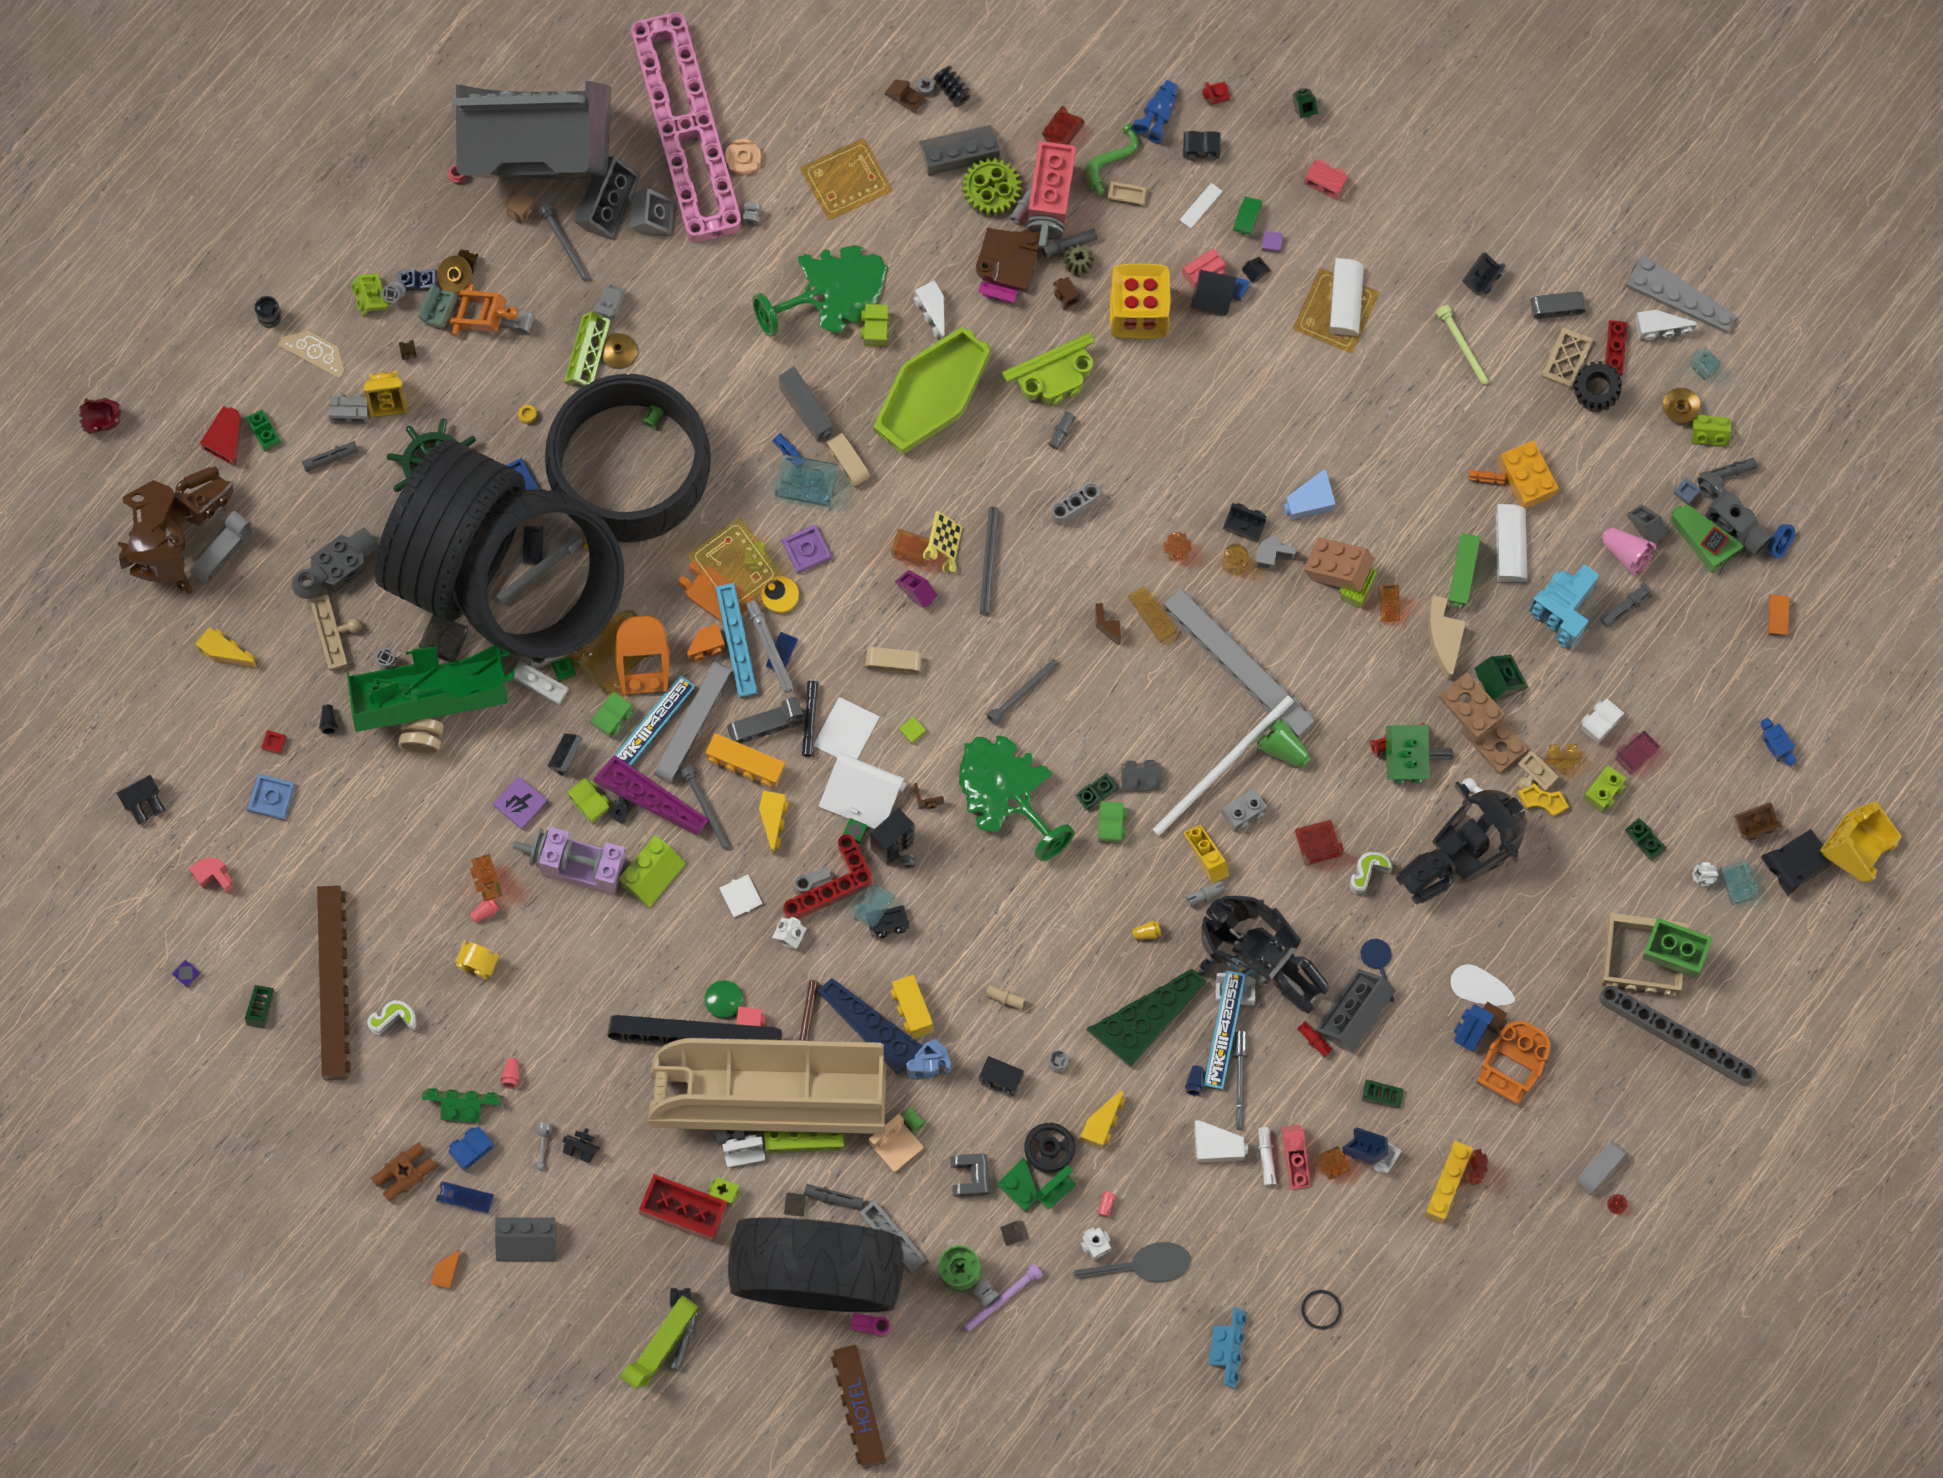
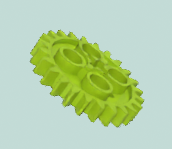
M987 158L986 163L980 159L979 165L973 163V169H967L968 174H964L965 180L962 181V193H966L964 194V200H968V206L973 205V211L979 208L980 214L986 211L987 216L990 215V212L997 216V211H1000L1002 214H1004L1005 208L1010 211V204L1016 206V200L1020 199L1018 193L1022 191L1020 187L1022 181L1019 180L1020 175L1015 174L1016 168L1010 169V163L1004 165L1003 159L1000 163H997L996 158H994L993 162H990V159ZM997 173L1000 174L1001 177L995 178L992 175ZM982 180L984 183L977 184L975 181ZM1005 189L1008 193H1000V190ZM984 196H989V197H991V199H990V200H984L983 197H984Z

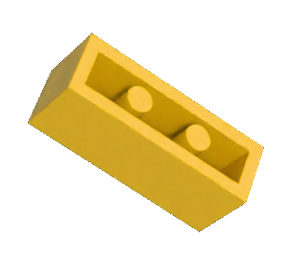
M914 974L893 981V989L890 990L893 1001L897 1000L899 1006H896L899 1017H904L905 1022L903 1026L906 1034L910 1033L913 1040L933 1033V1022Z

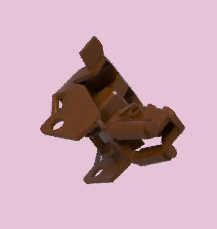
M215 466L212 468L207 467L183 477V480L177 483L175 493L171 487L152 480L123 496V503L133 510L134 525L129 533V543H117L122 549L119 554L121 570L135 563L130 568L131 576L152 582H175L180 590H185L191 594L192 588L184 573L185 563L182 551L186 547L182 524L187 520L200 526L206 518L210 519L213 517L215 511L220 506L224 507L227 505L234 492L233 483L222 479ZM207 483L206 485L200 487L199 489L193 491L190 494L184 493V491L188 488L192 489L194 487ZM136 495H140L144 498L140 502H135L132 500V498ZM139 509L141 511L142 522H138L137 510Z

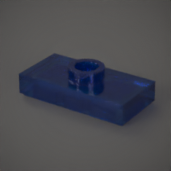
M780 632L775 646L786 670L798 638ZM768 659L766 668L774 670L770 659Z

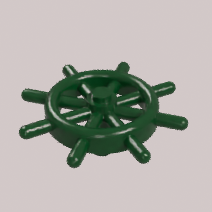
M445 418L440 420L438 432H429L420 436L412 426H407L406 432L412 441L406 447L404 454L388 453L386 455L389 461L402 462L405 479L393 487L394 492L401 491L412 475L410 464L419 465L424 459L413 457L418 449L425 457L433 449H428L426 444L435 443V448L447 439L457 441L452 436L445 434L447 426ZM470 436L461 443L469 447L476 442V437Z

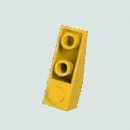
M209 627L195 643L197 650L211 661L252 668L256 667L253 660L255 657L248 651H241L239 649L240 646L235 641L225 639V635L218 629L213 630Z
M763 791L759 813L771 853L775 855L776 849L780 848L781 838L778 836L779 832L784 829L785 820L782 817L783 812L787 813L789 801H786V795Z
M1201 824L1183 832L1204 873L1212 884L1229 876L1225 859Z
M1124 1091L1116 1094L1087 1119L1080 1138L1081 1142L1102 1149L1104 1144L1108 1145L1112 1135L1109 1134L1111 1126L1115 1127L1119 1117L1116 1116L1118 1108L1122 1110L1125 1098H1123Z

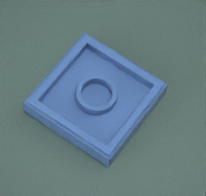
M258 774L247 811L285 821L296 784Z

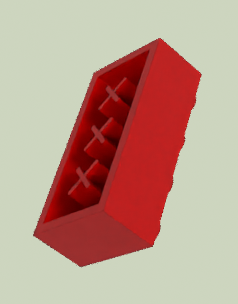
M653 1174L639 1208V1213L644 1217L714 1242L728 1204L725 1200Z

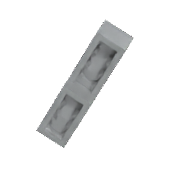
M875 1200L870 1201L857 1213L870 1228L887 1231L901 1237L903 1265L910 1273L926 1261L923 1255L907 1236L898 1229Z

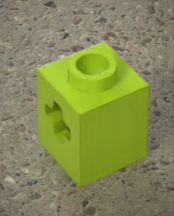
M719 1177L716 1178L715 1182L711 1181L708 1188L709 1195L727 1201L730 1207L733 1206L740 1190L739 1185ZM726 1188L727 1193L724 1192L720 1195L719 1190Z

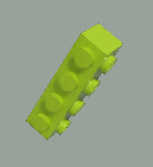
M764 1131L766 1154L844 1150L843 1133Z

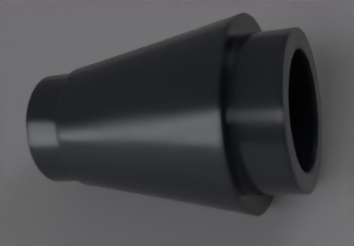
M330 704L323 705L321 710L319 728L323 734H334L338 728L335 712Z

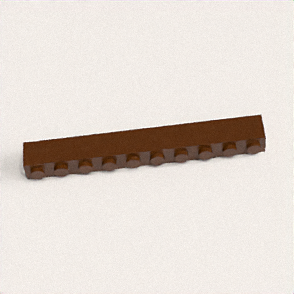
M341 885L317 887L321 1067L323 1080L347 1079V1073H351L350 1061H347V1054H350V1042H346V1035H350L349 1023H346V1016H349V1005L345 1004V997H349L348 985H345V978H348V967L344 966V959H348L347 947L344 948V940H347V929H343V922L347 921L346 910H343V903H346V892L342 891Z

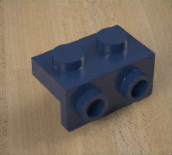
M1356 1127L1353 1129L1354 1139L1342 1147L1344 1155L1375 1165L1388 1155V1138Z

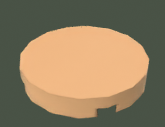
M739 139L732 142L726 148L724 156L726 166L730 171L738 175L753 173L760 166L762 159L760 148L748 139Z

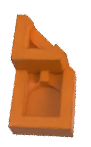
M460 1250L455 1251L436 1263L431 1284L451 1288L455 1269L459 1261Z

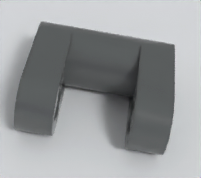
M964 1154L950 1157L951 1168L971 1167L972 1183L953 1185L954 1197L990 1194L987 1154Z

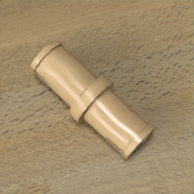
M992 985L988 986L985 993L986 997L988 996L1000 1001L1002 1005L1008 1004L1019 1010L1023 1009L1026 1001L1025 998L1011 994L1009 990L1004 991Z

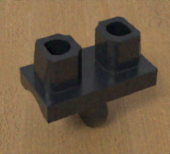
M585 1128L583 1132L576 1130L574 1136L580 1139L567 1135L564 1136L562 1141L565 1143L563 1148L564 1154L574 1156L576 1148L583 1150L580 1160L587 1163L592 1161L594 1156L599 1153L601 1147L586 1142L587 1140L593 1143L595 1138L588 1135L590 1131L588 1128Z

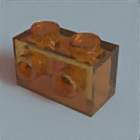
M898 529L891 547V555L897 560H907L915 566L927 567L929 560L927 561L923 558V553L928 547L930 539Z
M490 854L471 859L473 867L470 868L473 879L477 878V881H474L477 893H482L484 902L503 896Z

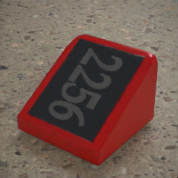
M1713 527L1701 545L1716 556L1729 537L1716 527Z

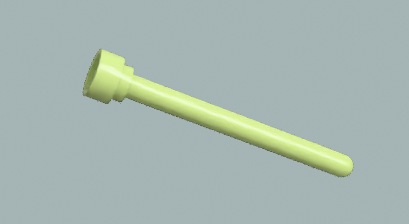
M1442 306L1436 311L1437 316L1448 325L1480 382L1483 385L1487 384V377L1452 319L1453 315L1451 314L1450 306Z

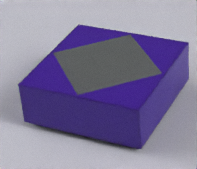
M185 960L172 975L187 988L200 975V972Z

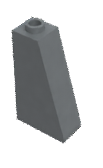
M795 366L779 375V390L816 441L829 438L833 432V425Z

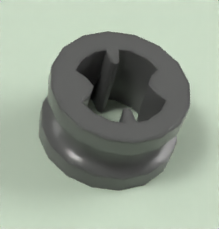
M899 856V861H901L899 867L904 869L916 867L914 862L916 856Z

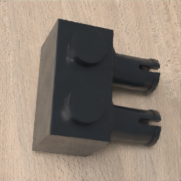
M151 774L116 792L125 810L131 811L137 825L142 823L139 815H141L144 822L149 819L140 805L142 801H148L155 816L160 814L156 806L159 807L161 813L166 810L158 797L160 790Z

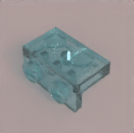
M1742 859L1739 863L1720 868L1731 905L1754 900L1758 893V887L1756 882L1752 881V869L1745 859Z
M875 884L873 888H868L864 895L866 897L862 904L859 902L853 910L856 921L860 920L873 929L895 899V895L878 884Z

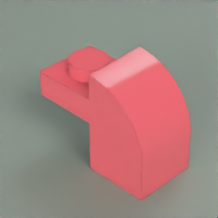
M204 858L189 868L191 874L202 888L216 879L226 893L233 889L230 884L233 881L225 872L228 870L226 865L217 858Z

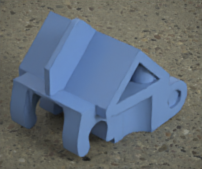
M932 1039L930 1042L927 1041L916 1053L915 1059L907 1062L908 1078H933L935 1075H939L938 1070L941 1066L946 1069V1074H950L951 1063L947 1054V1048L936 1039Z

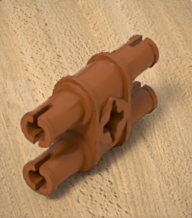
M419 1142L406 1152H400L389 1163L386 1162L384 1168L371 1177L377 1187L390 1177L397 1179V1183L383 1192V1195L389 1202L401 1193L409 1192L410 1188L418 1182H422L423 1177L437 1167L431 1157L417 1168L411 1165L414 1159L425 1152V1149ZM399 1167L407 1170L408 1177L401 1174Z

